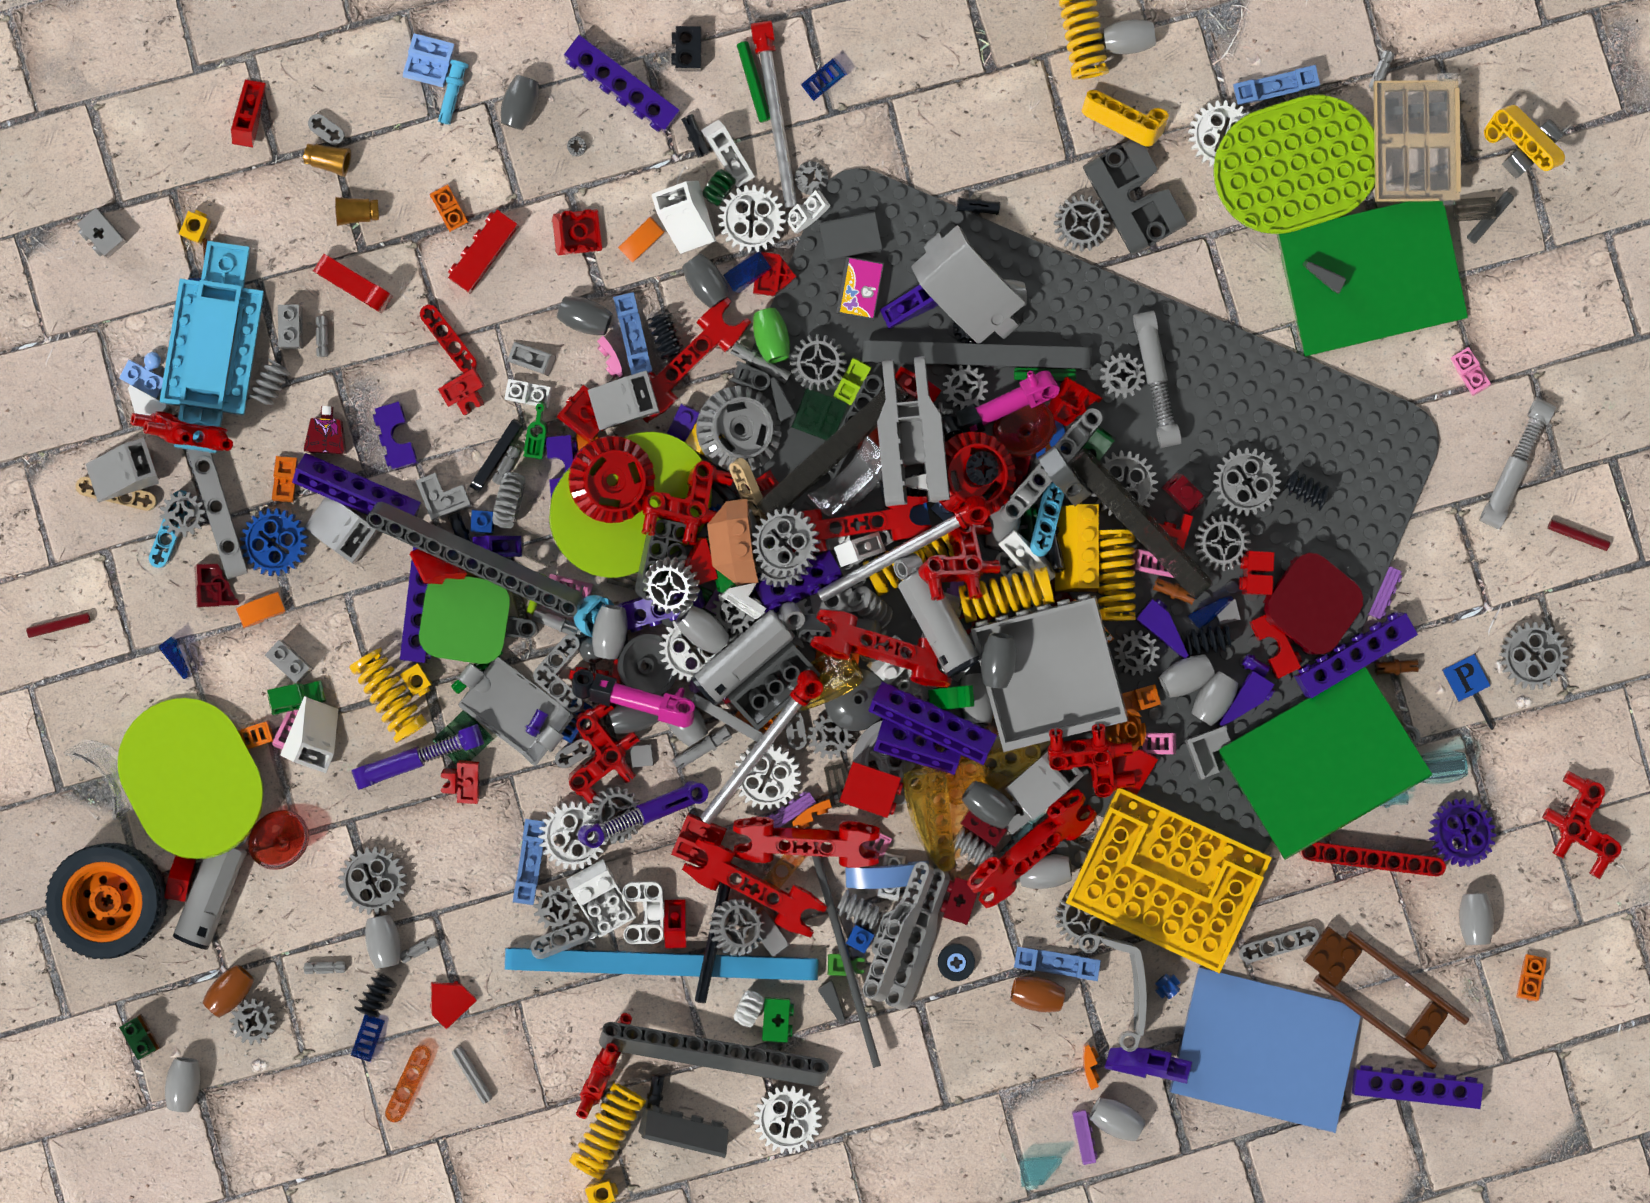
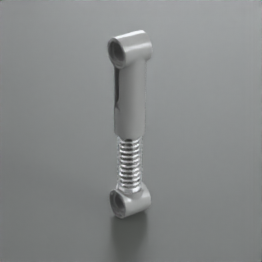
M1153 310L1134 314L1133 322L1136 334L1138 335L1147 385L1152 387V394H1154L1152 397H1154L1153 401H1155L1154 405H1156L1154 408L1157 409L1155 412H1158L1156 415L1158 416L1159 426L1156 428L1159 446L1160 448L1180 445V430L1178 424H1175L1172 419L1173 416L1171 415L1173 413H1170L1172 409L1169 408L1171 405L1168 402L1170 398H1167L1169 395L1166 394L1168 391H1166L1165 382L1168 381L1158 335L1155 312Z
M1537 397L1535 398L1527 415L1529 417L1528 427H1525L1526 430L1522 434L1523 437H1520V444H1517L1518 447L1514 451L1515 454L1512 457L1509 456L1479 521L1498 530L1502 527L1508 514V508L1528 467L1526 460L1529 459L1527 457L1530 456L1529 453H1532V446H1535L1534 443L1538 439V433H1541L1540 429H1543L1542 427L1550 422L1556 406Z

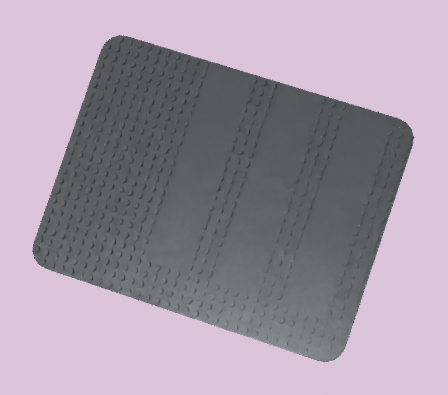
M855 168L844 170L828 180L826 187H823L821 193L831 206L815 222L803 230L788 265L796 275V278L775 295L770 308H776L782 316L790 340L789 358L775 364L789 372L797 368V366L790 365V361L797 360L791 357V353H799L794 347L797 345L802 348L803 346L800 343L802 339L806 344L809 343L807 338L809 335L812 337V341H816V334L820 336L819 341H823L825 335L828 336L827 343L835 339L834 348L839 344L842 346L837 352H845V356L840 357V360H847V364L840 365V367L846 370L853 357L862 361L863 341L961 343L953 333L954 320L939 305L892 328H888L880 312V309L920 285L912 270V265L926 253L924 249L925 244L938 232L945 236L958 225L963 230L970 245L1002 279L1024 282L1027 292V305L1013 314L1019 321L1020 326L1005 339L994 331L980 344L1092 348L1091 370H1076L1075 382L1103 398L1099 403L1095 401L1086 410L1092 408L1099 410L1102 414V422L1099 426L1115 437V441L1104 456L1111 459L1112 452L1115 453L1116 457H1119L1120 451H1123L1124 456L1127 455L1128 451H1131V457L1134 458L1135 455L1139 454V461L1147 459L1144 465H1152V468L1149 470L1150 473L1156 472L1152 480H1156L1158 483L1152 485V487L1158 491L1151 493L1155 500L1147 501L1150 507L1148 508L1143 505L1144 513L1136 510V517L1129 513L1128 519H1125L1123 513H1121L1117 519L1116 512L1108 516L1109 509L1106 508L1101 511L1103 504L1100 503L1099 530H1135V541L1133 543L1117 544V546L1133 547L1135 549L1173 556L1171 554L1176 539L1136 527L1138 519L1149 516L1156 519L1155 523L1164 525V522L1175 524L1176 529H1179L1183 514L1187 513L1161 488L1176 473L1184 475L1204 495L1205 501L1191 514L1193 519L1182 556L1178 557L1175 577L1170 578L1135 571V575L1132 577L1117 578L1135 582V587L1119 589V591L1134 592L1136 597L1117 602L1133 603L1136 605V608L1132 611L1116 613L1129 614V612H1135V617H1137L1151 599L1154 601L1159 599L1167 606L1165 610L1169 612L1189 655L1188 657H1190L1187 648L1186 631L1189 635L1190 630L1195 629L1198 634L1199 628H1203L1206 633L1207 627H1211L1214 632L1216 626H1220L1223 631L1224 625H1228L1231 635V647L1227 645V649L1224 652L1222 647L1219 646L1217 653L1211 647L1208 654L1202 648L1201 654L1207 656L1215 673L1220 671L1239 683L1237 692L1250 671H1252L1249 668L1245 669L1244 665H1242V661L1247 654H1254L1256 659L1270 666L1267 659L1277 654L1278 643L1271 637L1258 641L1249 624V621L1265 614V603L1263 601L1266 596L1242 594V590H1239V577L1243 576V569H1240V566L1233 562V570H1230L1227 564L1226 571L1221 570V565L1215 571L1213 570L1214 563L1210 567H1206L1208 559L1200 562L1199 559L1204 556L1203 553L1198 555L1195 553V551L1201 549L1200 546H1194L1195 542H1200V539L1194 537L1195 534L1202 535L1198 527L1201 526L1205 529L1206 526L1203 524V521L1207 520L1212 524L1210 517L1214 516L1216 521H1218V516L1222 514L1224 521H1226L1228 515H1231V523L1237 518L1239 519L1237 527L1242 524L1245 525V528L1241 531L1242 533L1249 531V535L1244 536V540L1250 539L1251 543L1245 544L1244 547H1249L1250 551L1274 552L1273 571H1269V573L1252 572L1253 575L1273 576V589L1291 565L1290 561L1294 557L1305 553H1317L1323 556L1353 580L1362 591L1363 606L1337 645L1341 643L1346 645L1352 641L1351 638L1362 631L1368 617V612H1370L1388 571V566L1391 564L1436 459L1439 444L1435 424L1424 410L1409 401L973 213L962 210L958 211L957 207L878 172ZM875 211L882 251L851 257L884 263L874 321L836 314L845 258L826 261L819 227L820 222ZM1153 310L1157 319L1158 335L1168 381L1165 382V387H1167L1166 391H1168L1166 394L1169 395L1167 398H1170L1168 400L1170 402L1169 405H1171L1169 408L1172 409L1170 413H1173L1171 415L1173 416L1172 419L1175 424H1178L1181 435L1180 445L1160 448L1156 432V428L1159 426L1158 416L1156 415L1158 412H1155L1157 409L1154 408L1156 406L1154 405L1155 401H1153L1154 397H1152L1154 394H1152V387L1147 385L1146 375L1141 376L1145 383L1138 384L1141 390L1137 391L1134 389V396L1127 393L1126 399H1123L1122 394L1115 398L1114 392L1108 395L1109 388H1102L1105 380H1099V377L1104 376L1100 369L1106 368L1104 362H1111L1110 357L1112 355L1117 359L1119 353H1122L1123 358L1129 353L1131 360L1136 357L1138 358L1137 365L1143 364L1133 315ZM755 341L752 351L756 350L757 354L761 355ZM815 346L806 350L801 360L812 358L815 354ZM821 346L823 357L835 359L834 354L828 348ZM817 352L816 361L813 360L812 364H816L817 372L820 373L821 365L829 362L821 361L819 352ZM866 363L872 366L868 376H879L883 384L882 389L820 507L823 520L888 510L885 501L882 499L879 479L883 482L877 421L886 401L882 364ZM1117 363L1110 368L1109 373L1117 370ZM1126 363L1127 368L1135 370L1130 364ZM894 364L895 375L900 367L915 373L914 365ZM926 365L928 381L941 390L933 404L938 408V404L941 402L944 409L953 410V414L941 415L942 418L946 416H954L956 418L955 412L960 410V405L957 404L953 408L954 402L952 400L950 402L946 401L949 395L943 394L947 387L942 385L944 382H949L945 377L946 375H953L951 369L959 371V366ZM1144 365L1140 368V371L1145 372ZM801 366L803 372L808 377L816 380L813 368ZM836 366L825 367L822 370V379L829 377ZM970 366L971 371L978 368L977 374H984L982 381L988 382L987 385L983 386L984 389L988 390V393H982L985 400H978L979 405L1020 387L1019 382L1023 381L1014 379L1015 368ZM840 371L838 372V374H840L842 377H843L844 374H845V373L840 372ZM1121 371L1119 375L1114 377L1121 378L1124 381L1129 375ZM791 372L785 384L777 379L795 415L781 423L780 431L782 434L779 439L780 444L773 457L763 466L752 470L755 480L770 470L781 485V489L765 499L774 513L775 509H778L781 514L783 508H787L789 513L792 508L797 510L851 405L833 396L841 381L836 377L834 378L837 383L836 386L828 382L829 389L826 390L823 384L821 385V391H817V385H813V389L809 390L810 383L808 382L802 387L801 383L804 379L795 380L799 373L792 374ZM966 374L967 378L971 381H977L973 376ZM763 376L758 377L756 380L758 387H764L767 384V378ZM959 376L952 381L951 387L959 383ZM872 379L867 382V387L870 390H876L879 387V383ZM1131 379L1128 382V389L1134 385L1136 379ZM1056 381L1060 387L1063 381ZM1114 381L1110 382L1115 388L1119 389L1117 383ZM963 383L962 387L957 390H964L965 393H968V390L973 386H967L966 383ZM770 387L769 390L761 392L763 396L770 399L771 404L776 408L772 388ZM897 389L898 403L916 401ZM979 389L972 392V400L977 397ZM958 394L954 395L956 399L964 402L962 396ZM861 398L858 400L857 405L860 409H866L869 406V401L866 398ZM1051 400L1033 408L1027 405L985 425V431L982 432L995 437L997 441L1004 444L1005 449L1034 456L1029 474L1040 462L1037 460L1025 426L1049 418L1044 411ZM745 403L729 404L726 408L727 413L746 409ZM1082 415L1077 416V417L1075 418V420H1074L1072 423H1070L1068 426L1063 425V427H1064V429H1065V432H1066V431L1073 425V423H1074L1076 420H1078ZM1087 416V421L1090 424H1095L1094 418ZM850 417L847 423L850 427L856 428L860 421L857 417ZM737 423L734 431L736 434L742 435L745 428L742 424ZM761 425L756 442L760 446L765 438L764 425ZM720 434L721 443L727 450L732 452L734 448ZM842 435L838 438V443L844 447L850 443V439L848 436ZM1245 448L1249 449V453L1257 449L1258 456L1265 452L1264 459L1266 460L1271 457L1272 459L1269 464H1277L1273 471L1280 472L1278 476H1275V479L1281 480V483L1275 485V487L1280 489V492L1273 493L1277 499H1269L1272 506L1269 507L1264 504V512L1257 508V515H1254L1251 510L1248 516H1245L1244 510L1241 511L1240 515H1236L1235 508L1229 512L1230 505L1227 504L1222 507L1224 499H1216L1220 492H1213L1218 487L1217 484L1212 483V481L1218 480V477L1213 475V473L1220 472L1216 465H1224L1222 458L1225 457L1229 460V452L1236 456V449H1240L1242 454ZM1068 449L1061 451L1065 455L1069 454ZM1090 449L1088 455L1094 457L1097 452L1094 449ZM1079 451L1069 461V466H1075L1081 458L1078 456ZM831 454L828 457V462L831 465H837L840 462V457L837 454ZM705 457L704 461H707L711 465H714L708 458ZM1102 457L1099 462L1105 464L1104 459ZM1247 462L1245 465L1248 473L1255 472L1256 467L1254 463ZM922 463L904 464L907 478L911 477V474H915V476L919 475L920 472L923 474ZM714 465V467H716L717 470H721V471H725V472H730V471L723 470V469L719 468L718 466ZM1090 465L1085 474L1078 471L1088 488L1095 485V482L1091 481L1090 478L1096 477L1092 470H1099L1098 465L1095 467ZM1237 465V470L1241 473V475L1244 478L1242 485H1247L1250 488L1252 496L1254 498H1257L1256 493L1252 490V488L1249 485L1251 479H1246L1244 477V474L1242 473L1240 466ZM1127 466L1124 469L1123 481L1118 482V485L1122 487L1119 503L1123 502L1124 489L1129 487V484H1126L1129 469ZM1112 467L1110 475L1113 478H1119L1121 471L1117 467ZM1295 470L1299 471L1298 477L1306 474V481L1311 477L1314 478L1313 485L1320 481L1321 489L1325 485L1329 486V496L1321 511H1318V503L1313 508L1311 507V500L1304 504V496L1297 500L1296 492L1289 496L1288 488L1282 492L1289 476ZM1132 471L1130 478L1134 482H1139L1141 474L1138 471ZM825 472L821 473L818 477L819 482L822 484H827L831 479L830 475ZM1233 472L1228 473V482L1235 484L1238 479L1237 475ZM733 480L732 485L728 487L732 491L735 490L737 492L736 495L741 499L735 482ZM1258 480L1256 482L1257 490L1265 491L1266 483ZM1109 487L1106 490V496L1114 499L1117 496V492L1114 488ZM712 488L711 507L716 508L717 504L723 506L724 499ZM1089 489L1092 494L1096 492L1094 489ZM1052 490L1053 495H1052L1051 500H1053V499L1056 497L1055 491H1053V490ZM1241 490L1238 493V499L1241 502H1246L1248 494ZM812 491L808 498L811 502L815 503L820 500L821 495L817 491ZM995 491L985 494L983 497L987 500ZM1133 491L1128 492L1127 500L1135 503L1138 499L1137 494ZM1043 493L1033 503L1037 504L1038 508H1040ZM1064 494L1062 506L1073 505ZM1090 495L1079 504H1095L1098 497H1091ZM927 500L928 514L930 519V525L932 528L938 525L939 523L943 522V520L933 510H931V507L935 503L928 502ZM874 516L871 523L874 527L879 528L883 525L884 520L881 516ZM864 517L865 522H859L858 519H854L851 527H854L856 531L860 530L859 527L866 525V530L871 529L868 524L869 517ZM708 522L704 524L696 536V540L701 536L706 537L708 534ZM838 522L830 525V529L841 527V524ZM1020 525L1018 533L1021 535V529H1027L1028 525ZM1218 526L1209 531L1206 541L1216 539ZM1225 526L1227 536L1231 539H1238L1235 531ZM887 530L890 534V538L892 539L891 530ZM879 532L884 544L887 541V537L884 533ZM870 533L850 536V541L869 535ZM976 535L992 560H995L997 555L1003 552L986 547L985 535ZM1220 537L1219 541L1217 540V542L1212 544L1221 545L1222 549H1225V545L1233 542L1224 541L1223 537ZM912 538L896 540L886 546L885 550L891 551L896 546H900ZM688 544L684 547L687 557L694 545ZM945 544V547H946V550H947V553H948V556H949V552H948L949 548H948L947 545ZM1239 545L1228 548L1227 560L1236 554ZM1206 547L1212 557L1220 560L1216 548ZM835 549L830 550L832 556L836 561L837 555ZM679 551L671 554V557L677 556ZM827 551L819 552V553H814L813 555L816 557V556H818V555H820V554H822V553H825V552H827ZM884 552L877 554L875 556H882ZM1047 553L1044 557L1051 563L1049 553ZM784 554L783 557H790V555ZM1133 554L1120 555L1116 557L1132 558ZM875 556L869 557L864 561L860 562L859 566L862 567V563L865 561H873ZM1149 557L1147 568L1151 566L1152 557ZM1002 558V565L1008 566L1010 571L1017 568V566L1013 568L1009 565L1008 561L1010 558ZM1158 558V561H1157L1156 570H1159V565H1160V560H1161V559H1159V558ZM1166 560L1165 572L1168 570L1169 560ZM1122 566L1115 568L1130 569L1131 566ZM1099 571V576L1107 573ZM1017 572L1016 574L1019 576L1020 582H1022V574ZM816 574V575H814V577H820V576H821V574ZM885 575L889 592L879 597L892 608L893 613L888 625L881 629V634L888 637L896 635L902 641L917 646L923 632L917 621L911 619L912 612L899 588H894ZM869 577L866 578L863 586L868 587L877 595ZM1157 577L1172 584L1178 583L1180 587L1197 592L1193 604L1191 605L1177 598L1173 600L1169 595L1152 590ZM715 580L700 584V586L711 590L712 595L717 588ZM941 582L942 589L946 593L947 588H950V583ZM1099 582V587H1100V586H1103V585H1109V584H1103V583H1100V582ZM797 583L795 586H800L803 583ZM1098 591L1069 592L1076 600H1078V596L1088 593L1091 596L1096 595L1097 602L1099 598L1108 596L1099 594ZM751 592L752 598H756L755 594ZM810 595L800 600L807 599L804 606L812 607ZM837 596L826 600L827 605L830 607H835L839 602ZM1236 599L1241 620L1219 625L1214 604ZM706 602V604L704 605V607L701 608V609H703V610H705L706 612L710 613L713 617L716 616V614L712 613L711 611H709V610H707V609L705 608V606H706L707 603H708V602ZM1098 604L1099 609L1107 608L1106 606H1101ZM736 608L730 609V612H732L733 615L735 614ZM812 608L807 611L808 614H813ZM722 610L721 615L723 620L725 621L726 615L725 612ZM851 612V613H850V614H853V615L857 616V618L863 619V617H861V616L858 614V612ZM669 618L662 620L663 625L674 628ZM965 618L960 620L965 630L971 627V622L966 623ZM992 618L990 622L996 621V619ZM1136 620L1103 621L1104 627L1114 638L1109 643L1121 692L1126 693L1153 684L1156 685L1161 704L1137 711L1142 716L1139 717L1141 723H1145L1146 733H1176V755L1152 754L1157 757L1158 761L1137 795L1264 853L1272 839L1234 780L1230 770L1220 756L1219 750L1212 752L1219 773L1208 776L1203 780L1198 778L1185 739L1220 726L1217 724L1219 721L1210 726L1191 714L1195 699L1201 688L1190 694L1169 698L1159 680L1160 675L1171 665L1183 658ZM792 630V632L794 633V635H795V637H796V636H797V631H796V630ZM1132 630L1135 635L1138 634L1139 630H1142V636L1149 633V640L1156 639L1153 646L1160 648L1155 651V654L1160 657L1153 660L1157 665H1150V672L1144 669L1143 675H1140L1138 671H1136L1134 676L1131 675V670H1128L1126 673L1123 672L1125 666L1118 667L1120 659H1114V656L1118 655L1114 648L1120 647L1117 640L1123 641L1122 635L1126 634L1129 637ZM1138 639L1140 645L1148 647L1145 641ZM802 641L804 648L799 645L797 647L814 666L816 649L810 645L811 643ZM1130 641L1125 644L1123 652L1129 649ZM1295 641L1290 644L1293 651H1297L1302 659V662L1299 663L1301 667L1306 664H1314L1317 662L1315 659L1322 655L1308 654L1302 651L1303 648ZM1134 647L1135 650L1127 654V656L1132 655L1139 659V655L1146 652V650L1141 651ZM1194 649L1191 656L1199 655L1196 649ZM1334 649L1330 652H1327V655L1334 652ZM1147 654L1143 659L1144 665L1148 662L1150 654ZM859 655L858 668L874 673L867 666L869 662L863 661ZM1338 658L1333 663L1335 669H1338L1341 665V661ZM1125 659L1127 664L1136 667L1132 660ZM829 660L826 666L830 665L832 660ZM940 662L937 663V667L940 670V672L946 675V673L942 670ZM980 662L970 667L963 676L981 673ZM1270 667L1264 678L1275 684L1272 688L1275 690L1269 701L1265 699L1260 705L1226 724L1231 742L1308 699L1293 676L1298 673V670L1276 679ZM1321 669L1317 670L1315 674L1316 679L1320 680L1323 676ZM818 670L821 674L819 679L823 685L821 696L824 697L828 683L838 672ZM952 679L951 685L948 687H960L961 679L958 682ZM860 696L854 698L856 704L861 702ZM960 708L945 710L964 719ZM993 714L991 725L983 727V729L990 730L997 735V738L983 766L1016 779L1048 749L1050 741L1003 752ZM1092 730L1063 737V741L1093 738ZM1148 738V750H1151V738ZM1156 738V750H1160V738ZM1165 738V750H1169V738ZM1077 767L1084 776L1063 795L1078 789L1086 797L1082 806L1090 805L1098 816L1104 817L1114 792L1105 798L1097 796L1093 788L1091 767ZM1079 796L1073 797L1070 800V803L1073 804L1074 802H1076Z

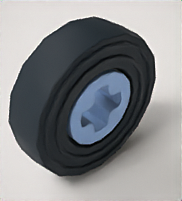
M953 943L946 946L938 956L940 973L951 981L967 979L975 968L973 952L962 944ZM954 957L962 960L959 968H955L954 965L950 964L951 961H954Z

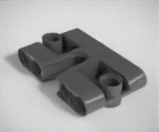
M1130 139L1083 166L1089 181L1102 204L1106 207L1107 213H1109L1113 224L1132 256L1188 225L1169 189L1149 194L1137 201L1131 200L1129 193L1142 186L1158 170L1145 146ZM1111 154H1117L1120 157L1118 164H1112L1109 161ZM1158 227L1161 230V236L1157 238L1152 237L1150 229Z

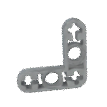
M569 634L556 645L535 669L533 678L538 685L571 713H578L584 707V700L575 697L572 688L558 676L580 649L581 640L575 635ZM569 640H576L574 642V645L576 647L574 649L570 647L566 651L569 654L568 657L563 652L559 651L561 648L563 650H566L569 645L567 644V642ZM555 655H561L563 658V662L559 666H554L552 663V658ZM540 672H548L546 676L552 680L550 685L544 679L540 681ZM557 684L564 686V692L561 695H555L553 692ZM567 695L573 700L578 699V706L576 708H570L571 703L564 699Z

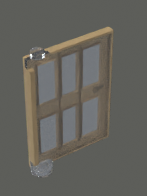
M1458 73L1437 74V80L1374 81L1375 202L1443 201L1444 206L1456 205V201H1460L1461 192L1460 88Z

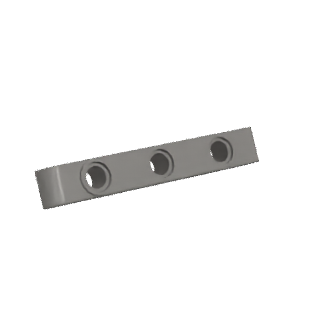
M1094 408L1088 409L1055 444L1060 452L1061 446H1065L1068 449V455L1061 452L1067 463H1069L1101 424L1102 414L1099 410ZM1087 416L1093 417L1095 424H1090L1087 421ZM1041 463L1035 467L1002 507L1000 515L1003 521L1007 523L1015 522L1051 484L1052 480ZM1034 477L1041 478L1042 485H1037ZM1008 507H1012L1016 511V516L1009 515Z
M187 449L227 579L247 574V566L240 549V543L212 453ZM202 462L210 464L207 472L199 471V465ZM214 502L222 503L220 512H212L211 506ZM226 542H233L235 545L234 550L230 553H226L223 549Z

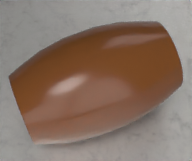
M238 964L229 968L208 989L203 999L204 1006L219 1018L226 1015L244 1000L253 985L254 978Z
M1018 977L1014 979L1010 1000L1018 1006L1031 1011L1058 1012L1061 1011L1064 1003L1065 988L1044 978Z

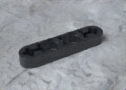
M515 418L510 422L471 482L470 488L478 493L481 491L523 426L521 422Z

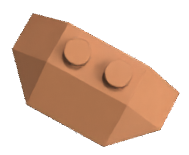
M748 499L726 501L707 524L712 565L738 586L759 583L755 554L752 553L754 545L751 544L753 536Z

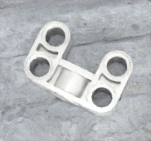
M656 881L627 883L622 891L623 897L630 902H643L644 921L641 924H630L627 926L623 934L624 939L629 944H654L660 942L664 936L662 885ZM654 885L658 887L659 894L656 897H651L648 894L649 886ZM629 886H634L638 889L636 897H629L626 890ZM631 928H635L639 932V937L635 940L628 937L627 933ZM651 928L659 929L660 937L652 939L649 936V930Z

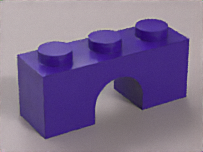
M395 402L375 408L376 414H373V419L376 427L380 426L382 434H379L381 446H385L387 454L384 455L387 466L397 470L418 464L413 443L398 444L393 437L396 427L407 423L402 404Z
M571 435L546 437L547 458L562 460L565 464L566 472L572 464L574 452H577L576 440H572ZM562 476L557 479H549L551 497Z

